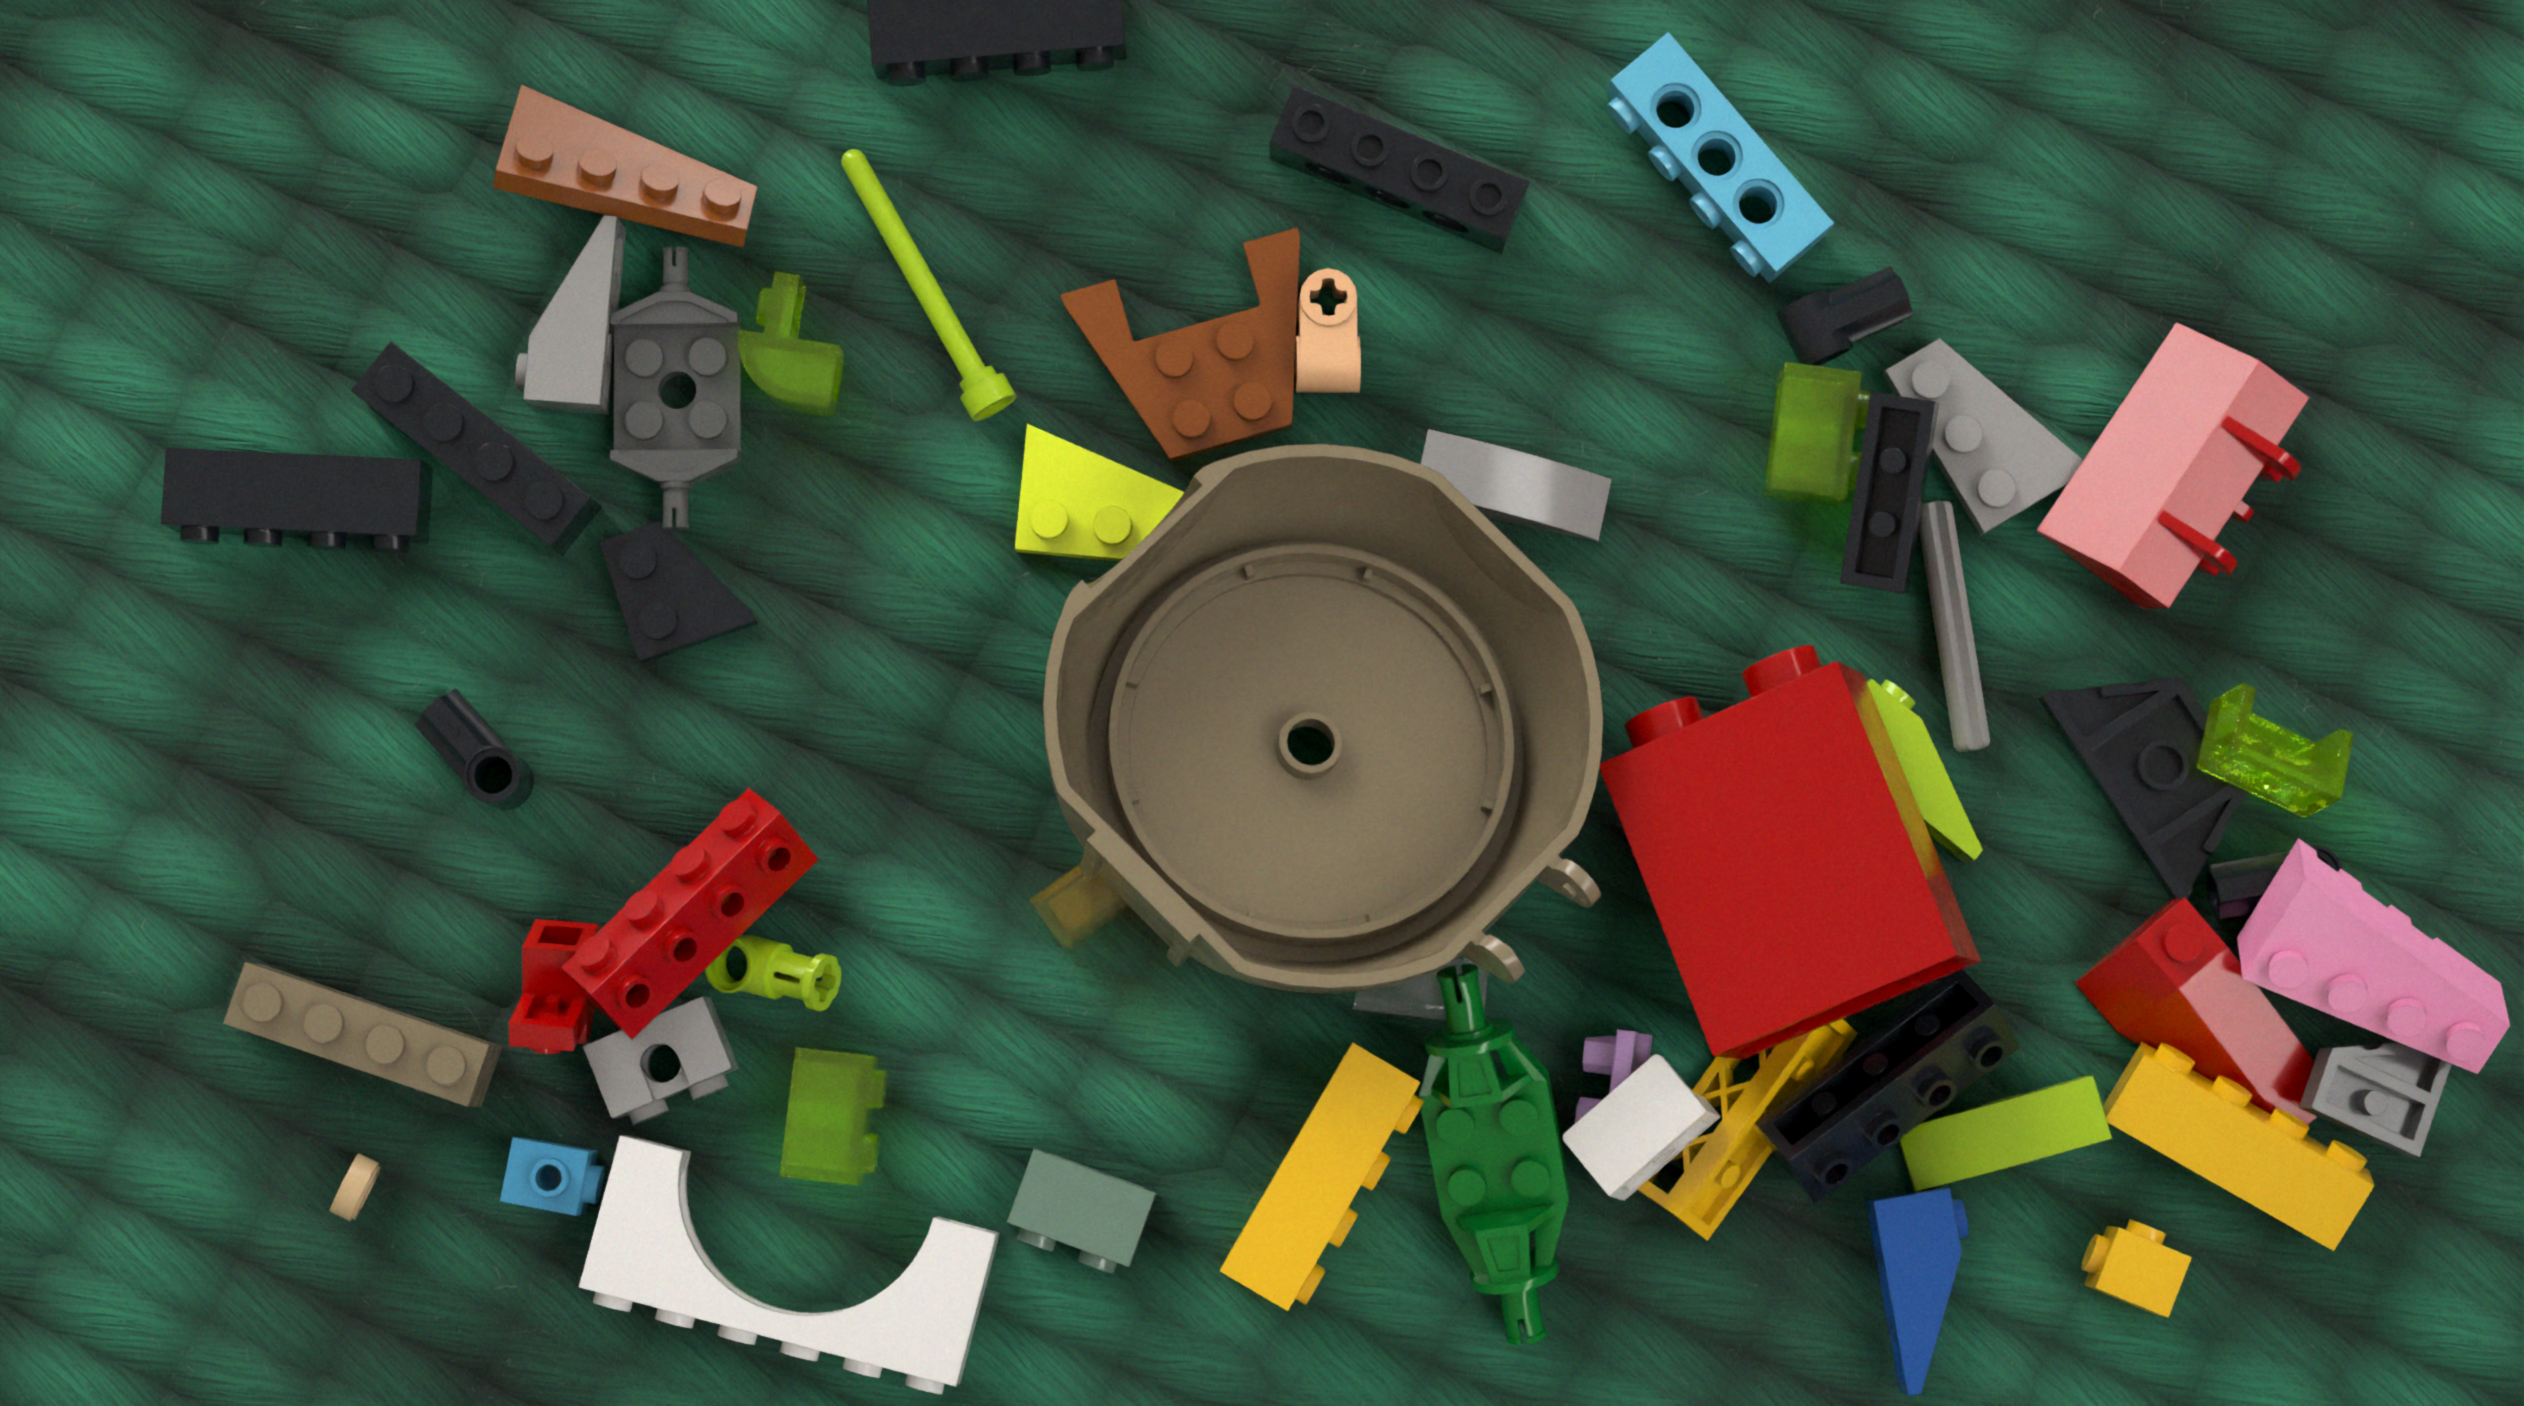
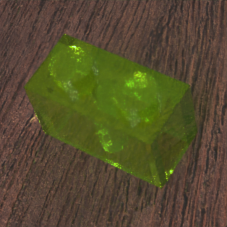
M1790 362L1784 363L1778 372L1763 492L1764 497L1839 506L1846 499L1847 490L1855 491L1861 453L1852 452L1855 428H1865L1870 400V392L1860 390L1862 372Z
M795 1047L779 1177L857 1186L863 1185L864 1172L875 1173L879 1152V1135L869 1134L872 1108L883 1109L887 1087V1071L877 1070L878 1057Z

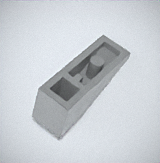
M603 216L531 332L528 354L519 353L515 372L517 391H524L523 399L533 409L610 414L614 369V328L610 324V314L619 311L626 228L617 216Z

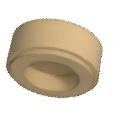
M358 1153L341 1183L329 1212L348 1221L355 1220L380 1172L379 1162Z

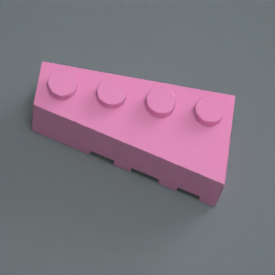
M2299 838L2237 937L2243 980L2476 1074L2480 1072L2510 1027L2504 995L2499 981L2439 938L2432 940L2412 925L2410 917L2393 905L2387 908L2362 890L2361 882L2342 869L2337 872L2317 857L2315 849Z

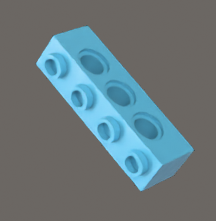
M1669 32L1610 80L1606 96L1611 100L1607 104V109L1611 116L1627 133L1631 134L1637 130L1652 148L1648 152V156L1657 170L1667 180L1672 182L1678 178L1693 195L1689 199V203L1696 215L1711 229H1714L1717 225L1721 227L1734 242V245L1730 247L1732 255L1748 274L1755 277L1760 273L1770 284L1827 236L1834 222ZM1663 103H1678L1687 110L1690 122L1680 128L1668 127L1660 121L1656 109ZM1708 149L1721 151L1729 159L1731 170L1720 176L1710 175L1700 167L1698 155ZM1747 197H1759L1769 205L1772 218L1761 224L1749 222L1741 214L1739 202Z

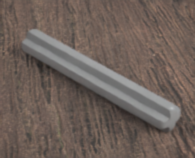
M1949 501L1929 502L1923 504L1919 533L1953 744L1957 751L1979 750L1989 745L1990 735L1953 507Z

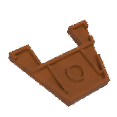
M1298 228L1243 243L1244 253L1260 306L1139 341H1133L1115 279L1060 294L1065 310L1077 324L1093 351L1108 369L1170 462L1292 428L1300 252Z

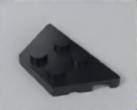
M2174 677L2150 680L2148 682L2102 685L2094 688L2067 691L2056 690L2049 691L2038 698L2171 900L2184 897L2187 899L2193 890V883L2209 855L2215 852L2226 832L2225 827L2233 813L2239 810L2253 783L2183 678Z

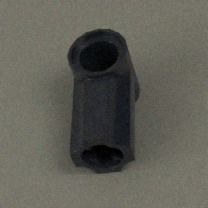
M1891 266L1831 293H1828L1827 289L1814 292L1792 302L1775 313L1802 371L1816 368L1834 360L1854 348L1852 344L1879 334L1910 319L1914 315L1907 290L1901 278L1894 272Z
M453 689L448 694L438 697L422 712L421 717L414 724L415 727L460 776L471 795L481 802L500 810L515 809L526 802L534 786L533 772L528 763L511 750L458 689ZM499 763H509L512 770L510 784L500 793L490 794L486 787L488 772Z
M2310 846L2317 851V857L2337 872L2340 869L2343 870L2339 858L2331 850L2322 846ZM2291 850L2206 865L2205 887L2215 920L2252 914Z

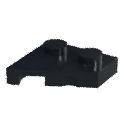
M659 521L599 541L638 661L642 664L758 624L755 615L669 530L662 529L663 524Z

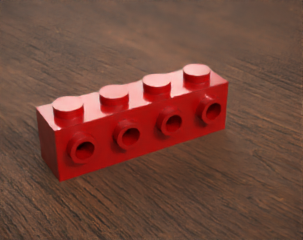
M748 788L735 801L725 806L719 816L688 846L678 851L672 861L641 891L631 896L625 906L594 936L584 941L577 952L561 968L601 1013L633 1040L819 859L784 816Z

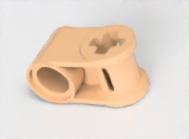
M1329 268L1317 270L1308 276L1302 285L1299 295L1298 336H1296L1295 343L1296 393H1360L1361 348L1360 336H1357V293L1355 285L1349 276L1339 270ZM1321 287L1332 288L1334 298L1344 299V303L1336 305L1334 314L1331 316L1322 315L1321 305L1310 302V299L1318 298Z

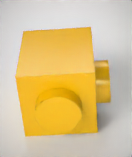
M2129 1219L2126 1229L2107 1226L2103 1236L2095 1234L2092 1237L2081 1265L2082 1270L2089 1272L2084 1286L2154 1315L2168 1318L2192 1257L2162 1245L2166 1233Z

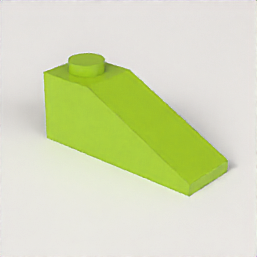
M1873 679L1867 681L1929 835L1964 864L1974 861L1983 851L1923 720L1911 711L1915 701L1900 687L1888 680H1885L1880 686Z

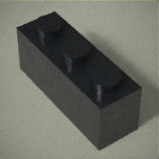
M1871 392L1840 584L1903 594L1909 593L1939 403Z

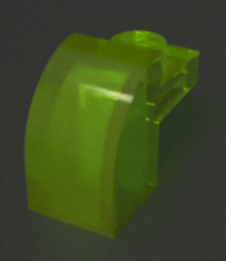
M775 271L772 288L763 287L758 301L756 321L757 325L765 326L764 333L740 329L738 331V349L742 364L758 389L775 404L792 411L835 418L846 356L839 345L798 339L806 285L800 275Z

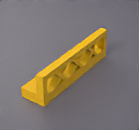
M1841 1019L1758 1053L1759 1070L1751 1081L1734 1085L1733 1070L1741 1059L1716 1057L1692 1089V1092L1705 1097L1712 1107L1721 1105L1722 1121L1713 1133L1697 1137L1672 1159L1675 1160L1683 1157L1684 1173L1669 1194L1652 1184L1662 1169L1637 1190L1708 1241L1772 1153L1770 1146L1755 1122L1840 1059L1858 1033Z

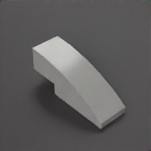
M1428 429L1421 465L1442 474L1486 518L1598 542L1612 479L1513 449Z

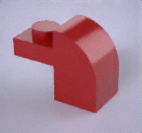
M535 919L522 946V996L509 1021V1046L529 1048L539 1054H556L562 1051H574L577 1043L587 1044L596 1006L561 967L577 952L584 941L599 931V924Z

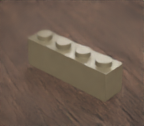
M249 962L244 963L223 1024L467 1107H482L503 1047L278 969Z

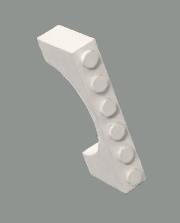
M620 1135L579 1284L580 1288L595 1291L593 1303L626 1312L631 1311L633 1302L658 1308L655 1316L656 1320L686 1328H693L695 1318L720 1324L718 1336L745 1344L755 1345L757 1335L782 1341L781 1353L810 1361H817L820 1351L845 1357L843 1369L870 1377L880 1378L882 1367L907 1374L906 1386L935 1394H942L945 1384L956 1387L961 1383L1000 1232L939 1216L934 1217L928 1235L912 1263L898 1279L873 1298L850 1308L832 1312L809 1313L781 1309L761 1302L736 1287L718 1270L704 1251L696 1235L687 1200V1171L691 1151L631 1135Z

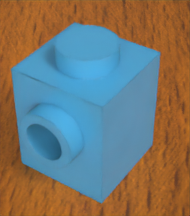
M512 1137L500 1202L574 1216L585 1215L588 1203L597 1205L603 1188L605 1167L596 1165L599 1151L527 1137Z

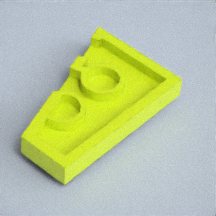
M1027 424L1015 551L1120 562L1154 530L1179 501L1184 492Z

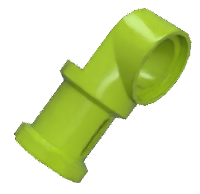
M741 934L704 970L710 984L723 993L747 992L774 1000L784 995L803 1000L808 1009L820 1012L830 1006L839 991L841 983V967L838 965L835 956L821 953L815 957L794 953L792 947L788 944L747 934ZM734 946L740 948L747 959V970L740 981L733 979L726 967L728 952ZM776 972L781 973V975L775 977Z

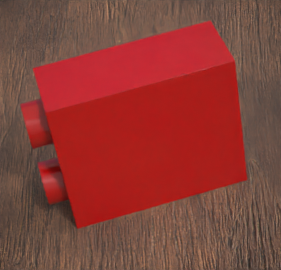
M1803 645L1779 652L1748 667L1742 672L1741 676L1750 699L1706 718L1703 716L1696 697L1672 700L1638 714L1624 725L1633 750L1607 760L1599 766L1711 1053L1716 1057L1744 1060L1981 962L1864 674L1838 661L1822 667L1813 645Z

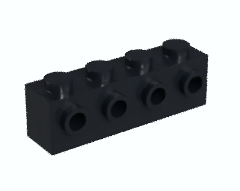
M1962 969L1950 974L1768 1112L1755 1124L1782 1167L1809 1198L1816 1203L1830 1191L1846 1183L1851 1175L1884 1150L1895 1146L1905 1134L1934 1112L1946 1107L1955 1096L1984 1074L2000 1066L2005 1058L2020 1047L1997 1004Z

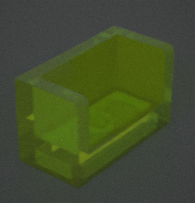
M2245 683L2238 685L2211 701L2197 769L2304 818L2341 800L2354 738L2353 733L2341 728L2317 742L2302 737L2251 713L2256 688Z

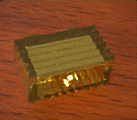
M1081 863L1030 899V902L1062 947L1076 952L1077 943L1086 944L1087 935L1096 937L1098 928L1107 929L1108 921L1117 922L1118 913L1127 915L1129 908L1099 876L1089 881L1079 871Z

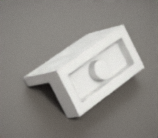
M1655 1054L1563 1134V1141L1608 1196L1625 1201L1721 1116L1705 1097L1692 1092L1663 1056Z

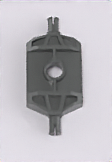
M672 247L662 248L664 286L660 287V292L654 293L610 314V324L614 328V450H610V460L638 476L660 484V490L664 492L662 529L676 531V527L679 530L690 529L688 491H694L695 484L721 475L741 463V318L737 312L694 294L693 289L688 287L689 248L676 247L675 252ZM675 376H687L696 385L695 398L688 406L681 409H673L666 406L662 399L664 385Z

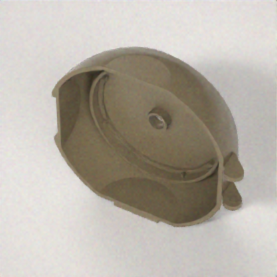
M1328 444L1284 445L1253 450L1218 460L1203 467L1193 476L1190 485L1175 506L1154 530L1124 559L1095 581L1086 584L1081 580L1072 588L1065 601L1053 634L1045 674L1043 701L1045 750L1052 785L1069 827L1084 848L1079 871L1089 881L1099 876L1170 947L1166 957L1176 967H1179L1191 956L1214 971L1250 984L1283 991L1339 993L1358 992L1397 985L1431 974L1451 964L1462 955L1503 981L1514 984L1525 972L1522 963L1510 946L1504 944L1496 937L1485 935L1484 933L1536 881L1586 908L1591 907L1601 897L1599 887L1586 871L1573 861L1568 859L1562 860L1559 857L1578 836L1585 822L1596 788L1602 754L1603 711L1600 681L1592 647L1581 617L1572 600L1437 471L1392 454L1359 447ZM1306 726L1318 729L1326 735L1331 743V756L1323 763L1317 765L1300 763L1289 752L1287 744L1288 733L1296 728Z

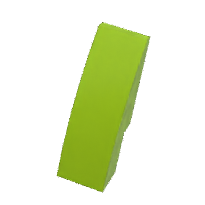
M2082 1076L1923 1121L1905 1134L1899 1141L1913 1190L1916 1192L2112 1139L2094 1077Z

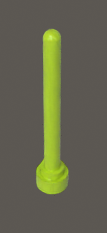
M857 149L846 151L842 156L841 165L960 372L963 380L959 385L964 392L960 400L972 421H980L998 413L1010 405L1017 397L1004 373L997 374L993 366L985 367L865 155Z

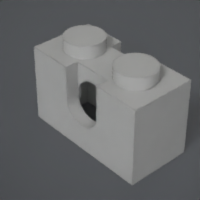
M704 996L657 1015L633 1040L623 1031H618L583 1046L611 1118H623L629 1115L633 1125L668 1112L669 1109L665 1099L683 1091L689 1090L692 1100H696L729 1086L725 1075L740 1069L712 999ZM668 1045L677 1053L681 1066L678 1074L672 1080L662 1083L653 1078L649 1062L651 1055L657 1048Z

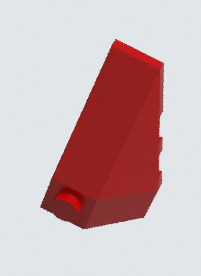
M2185 897L2167 902L2073 983L2110 1027L2132 1043L2140 1045L2141 1042H2144L2156 1050L2161 1043H2165L2178 1049L2195 1062L2192 1068L2193 1071L2215 1082L2218 1075L2231 1079L2252 1094L2250 1103L2269 1114H2272L2275 1108H2280L2296 1116L2307 1125L2317 1118V1116L2299 1108L2315 1061L2256 984L2243 980L2240 962Z

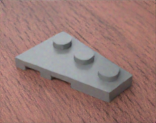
M1940 338L1888 368L1882 374L1894 395L1939 403L1931 455L1980 536L2066 486L2083 462L2082 458Z

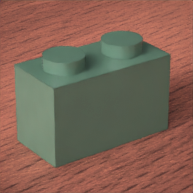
M1035 1148L1031 1154L1007 1223L1020 1227L1016 1238L1018 1240L1052 1252L1056 1241L1081 1249L1077 1261L1113 1274L1117 1263L1127 1267L1131 1265L1157 1192Z

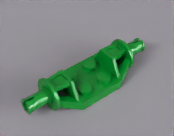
M1462 964V973L1458 977L1456 965L1443 968L1436 973L1447 1025L1428 1033L1424 1038L1425 1049L1430 1056L1418 1096L1424 1100L1421 1106V1113L1441 1216L1471 1268L1469 1277L1472 1289L1480 1293L1499 1295L1507 1343L1522 1345L1521 1334L1525 1333L1526 1329L1528 1344H1533L1547 1336L1537 1287L1553 1280L1560 1272L1558 1260L1554 1253L1571 1194L1549 1073L1542 1063L1515 1036L1512 1021L1504 1018L1485 1017L1477 965ZM1491 1050H1497L1507 1073H1497L1490 1053ZM1535 1229V1251H1530V1232Z

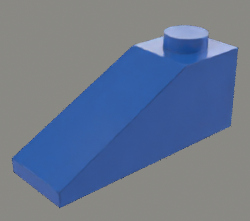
M1943 1187L1865 1200L1899 1392L1908 1396L1921 1394L1962 1254L1959 1238L1968 1237V1222L1964 1204L1961 1199L1952 1200L1950 1188Z

